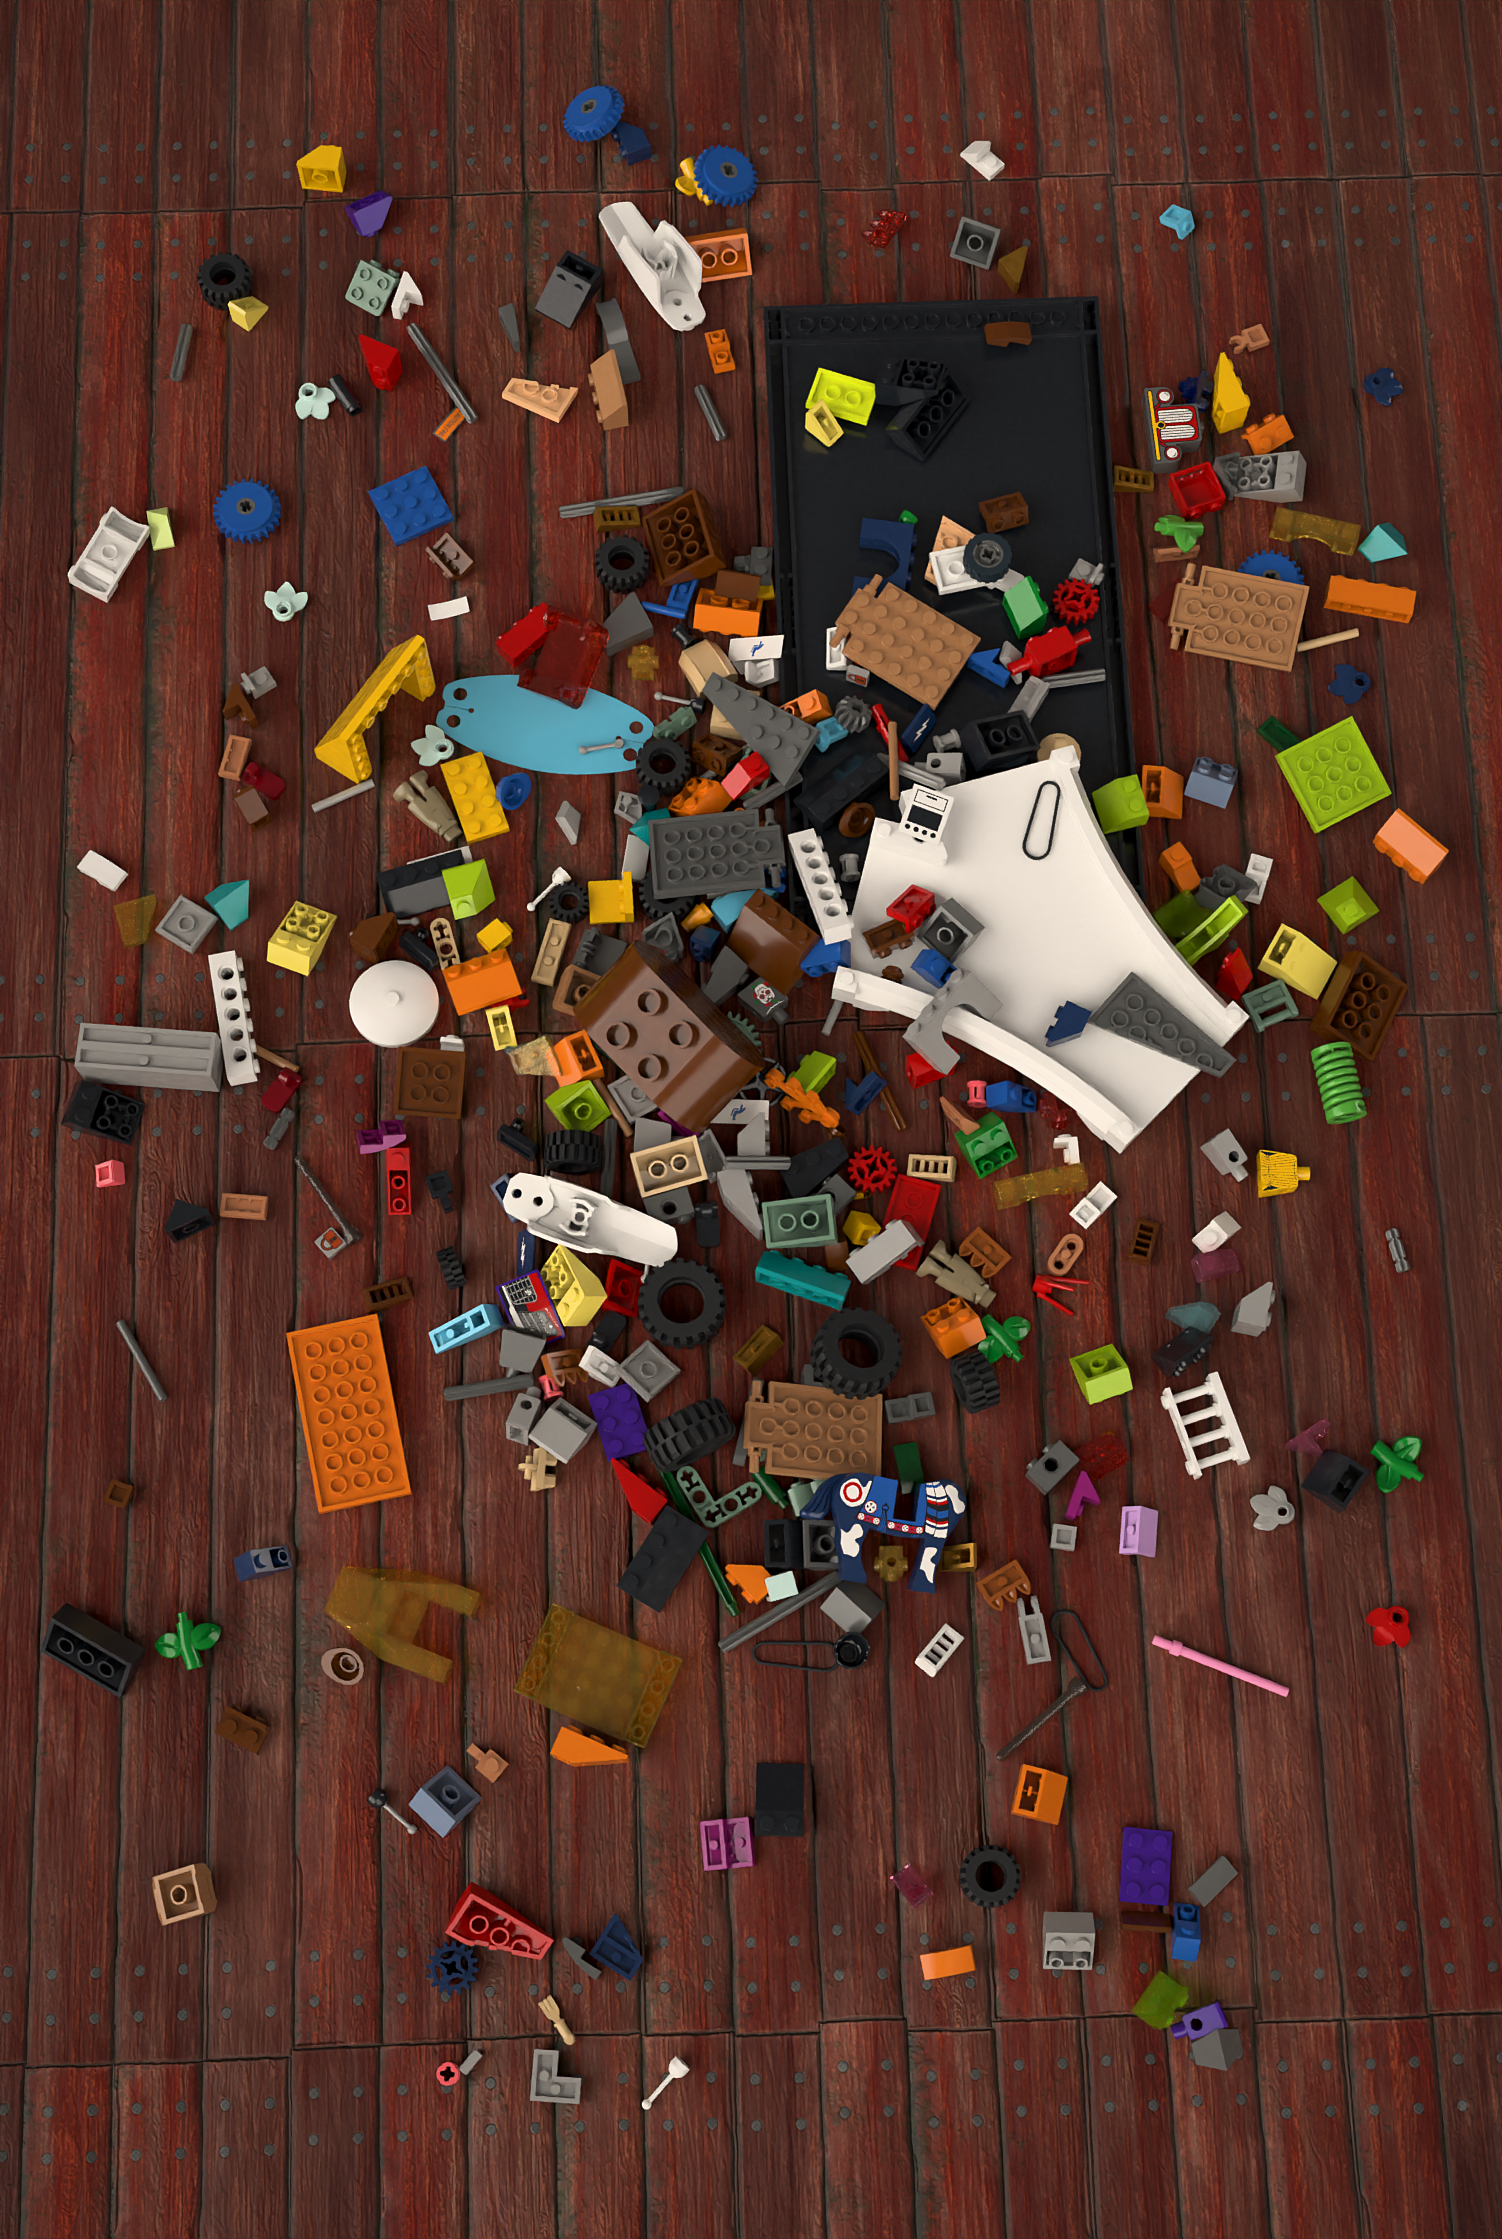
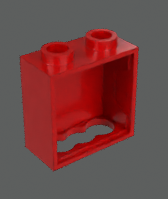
M1210 461L1170 474L1167 485L1185 520L1199 518L1204 513L1216 512L1223 507L1226 495ZM1202 469L1200 472L1192 473L1188 476H1183L1180 479L1175 480L1179 476L1186 475L1190 472H1196L1197 470Z
M952 1046L951 1048L957 1053L956 1048ZM917 1052L906 1056L904 1071L912 1089H916L954 1074L957 1063L946 1075L935 1070Z

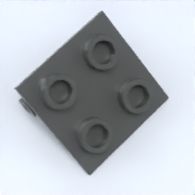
M591 927V930L585 929L572 965L602 976L622 955L627 943L600 934L598 928Z

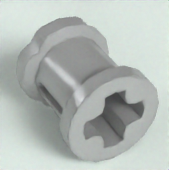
M951 729L950 733L940 737L937 735L933 737L938 753H944V751L954 747H961V740L955 729Z
M852 853L840 856L839 862L842 864L843 872L841 874L842 881L852 882L861 878V874L858 872L857 862L859 857L857 854Z

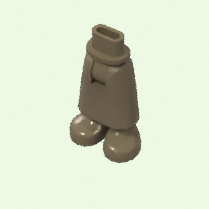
M424 770L419 771L410 777L409 782L422 794V798L417 796L407 781L397 788L393 797L398 802L408 800L410 802L408 809L426 826L439 834L441 838L444 837L451 843L463 832L459 829L458 822L435 786L428 787L426 783L428 781V774Z
M941 1239L916 1272V1275L919 1277H924L928 1274L938 1277L935 1283L968 1301L974 1302L976 1305L979 1303L985 1308L989 1306L996 1296V1293L989 1289L990 1285L986 1284L984 1279L956 1253L953 1257L947 1253L946 1244ZM933 1259L945 1264V1268L939 1266Z

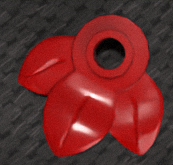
M1392 1606L1388 1610L1377 1608L1366 1616L1365 1622L1375 1627L1373 1640L1376 1646H1386L1394 1641L1399 1647L1403 1648L1409 1642L1411 1636L1407 1626L1409 1623V1613L1404 1607ZM1394 1614L1400 1615V1622L1393 1620Z

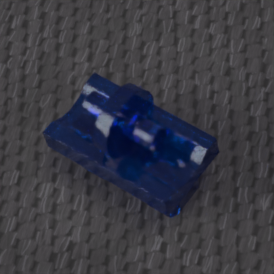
M1203 370L1200 376L1194 378L1187 377L1186 381H1181L1178 385V390L1182 392V397L1187 398L1185 404H1197L1199 412H1204L1209 404V400L1201 397V394L1203 393L1208 396L1215 383L1207 379L1208 373Z

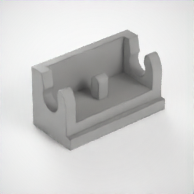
M1030 676L1008 713L1023 710L1030 723L1047 696L1050 683Z
M711 1129L704 1131L703 1136L697 1138L707 1178L711 1184L717 1181V1172L727 1169L724 1163L726 1157Z

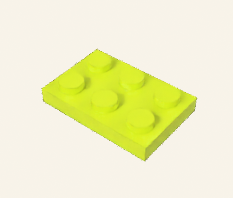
M819 368L806 402V408L811 409L820 399H823L833 416L866 426L876 400L875 384Z

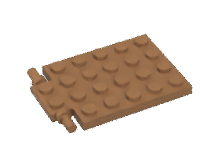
M1188 563L1185 577L1182 578L1181 583L1176 584L1167 625L1171 627L1170 633L1172 634L1169 649L1178 650L1180 637L1183 636L1184 630H1188L1184 652L1290 673L1310 586L1202 566L1197 587L1194 586L1195 580L1193 579L1196 565Z
M876 574L870 584L866 585L863 590L858 588L835 622L837 626L836 634L829 644L833 648H837L843 637L846 638L848 634L852 635L842 650L843 655L921 703L928 704L931 709L935 710L968 661L969 656L980 643L981 638L890 582L887 583L876 599L874 597L877 593L876 589L883 580L880 575Z
M753 1381L752 1396H750V1401L745 1403L743 1448L748 1449L747 1456L750 1457L749 1472H759V1457L762 1456V1451H766L765 1474L827 1480L834 1475L844 1473H866L881 1477L882 1394H877L872 1398L867 1396L864 1400H858L857 1396H854L851 1400L846 1399L844 1394L839 1396L834 1394L832 1388L827 1389L825 1387L770 1381L768 1383L767 1403H764V1397L761 1396L762 1381Z

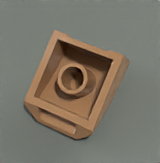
M572 964L566 967L553 1000V1009L575 1016L573 1007L601 976Z
M205 1863L189 1865L152 1877L154 1899L158 1918L162 1926L215 1911L217 1899L213 1888L211 1871Z

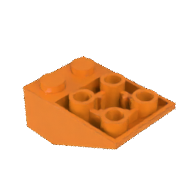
M571 1725L568 1728L561 1727L550 1752L553 1758L574 1767L628 1763L630 1760L624 1748L614 1744L610 1748L604 1745L603 1739L594 1735H590V1738L582 1735V1730Z

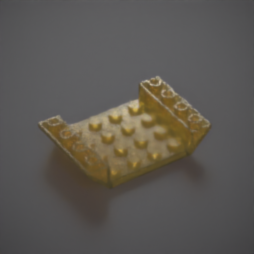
M552 1603L513 1691L537 1704L621 1741L645 1749L683 1659L663 1650L658 1651L580 1617L569 1609Z

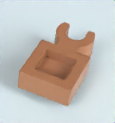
M1258 324L1242 330L1241 336L1231 337L1229 344H1239V346L1234 348V354H1239L1246 347L1249 352L1269 345L1270 340L1262 325Z

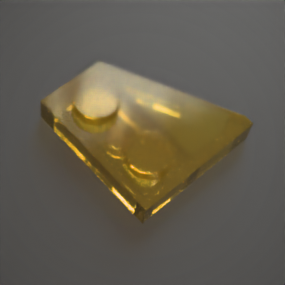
M155 894L113 906L126 949L148 942L157 902Z
M544 1035L508 1053L516 1074L565 1075L549 1035Z

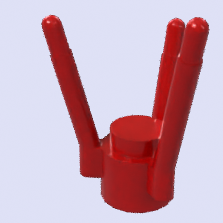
M1045 1273L1044 1275L1037 1274L1032 1291L1038 1292L1037 1297L1046 1300L1063 1312L1073 1316V1311L1047 1296L1046 1293L1051 1294L1053 1287L1072 1292L1075 1290L1074 1287L1055 1283V1281L1089 1285L1090 1281L1051 1276Z

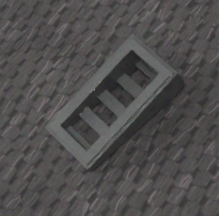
M511 303L499 308V320L514 351L518 353L520 352V339L515 306Z

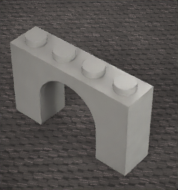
M958 967L950 975L949 980L936 992L932 1001L923 1008L919 1017L907 1028L906 1033L902 1036L935 1070L946 1075L961 1058L943 1038L942 1024L946 1014L953 1007L965 1004L974 1015L990 1022L1003 1006L971 971Z

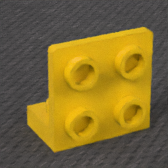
M631 871L623 872L622 880L588 882L590 924L634 922Z

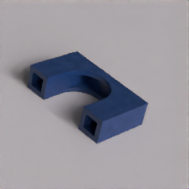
M863 518L859 547L887 551L896 558L899 564L897 571L890 577L884 578L877 587V593L874 596L876 599L888 582L909 594V591H905L906 584L910 585L912 572L908 571V567L913 565L915 552H911V546H916L917 533H913L914 524ZM854 576L851 599L858 588L863 590L866 585L870 584L873 578Z

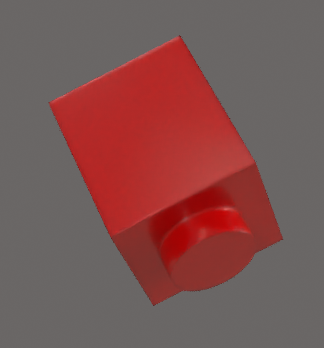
M755 751L733 768L721 782V786L730 798L735 801L767 780L770 767L760 754Z

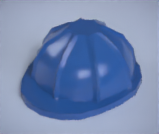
M514 773L501 778V781L496 786V798L502 807L507 810H515L524 803L531 790V780L527 774Z

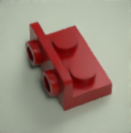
M912 884L886 908V914L891 918L904 922L906 933H911L916 928H919L935 912V894Z

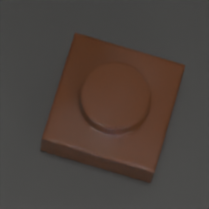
M111 1479L103 1502L126 1510L135 1488Z

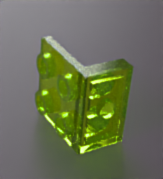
M1159 1970L1131 2012L1154 2029L1161 2030L1164 2027L1167 2029L1175 2018L1172 2013L1176 2008H1181L1189 1998V1995L1186 1994L1189 1988L1185 1985H1178Z

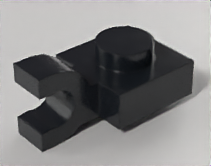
M443 1170L426 1176L425 1180L432 1199H440L445 1214L452 1212L453 1208L448 1195L454 1193L447 1171Z

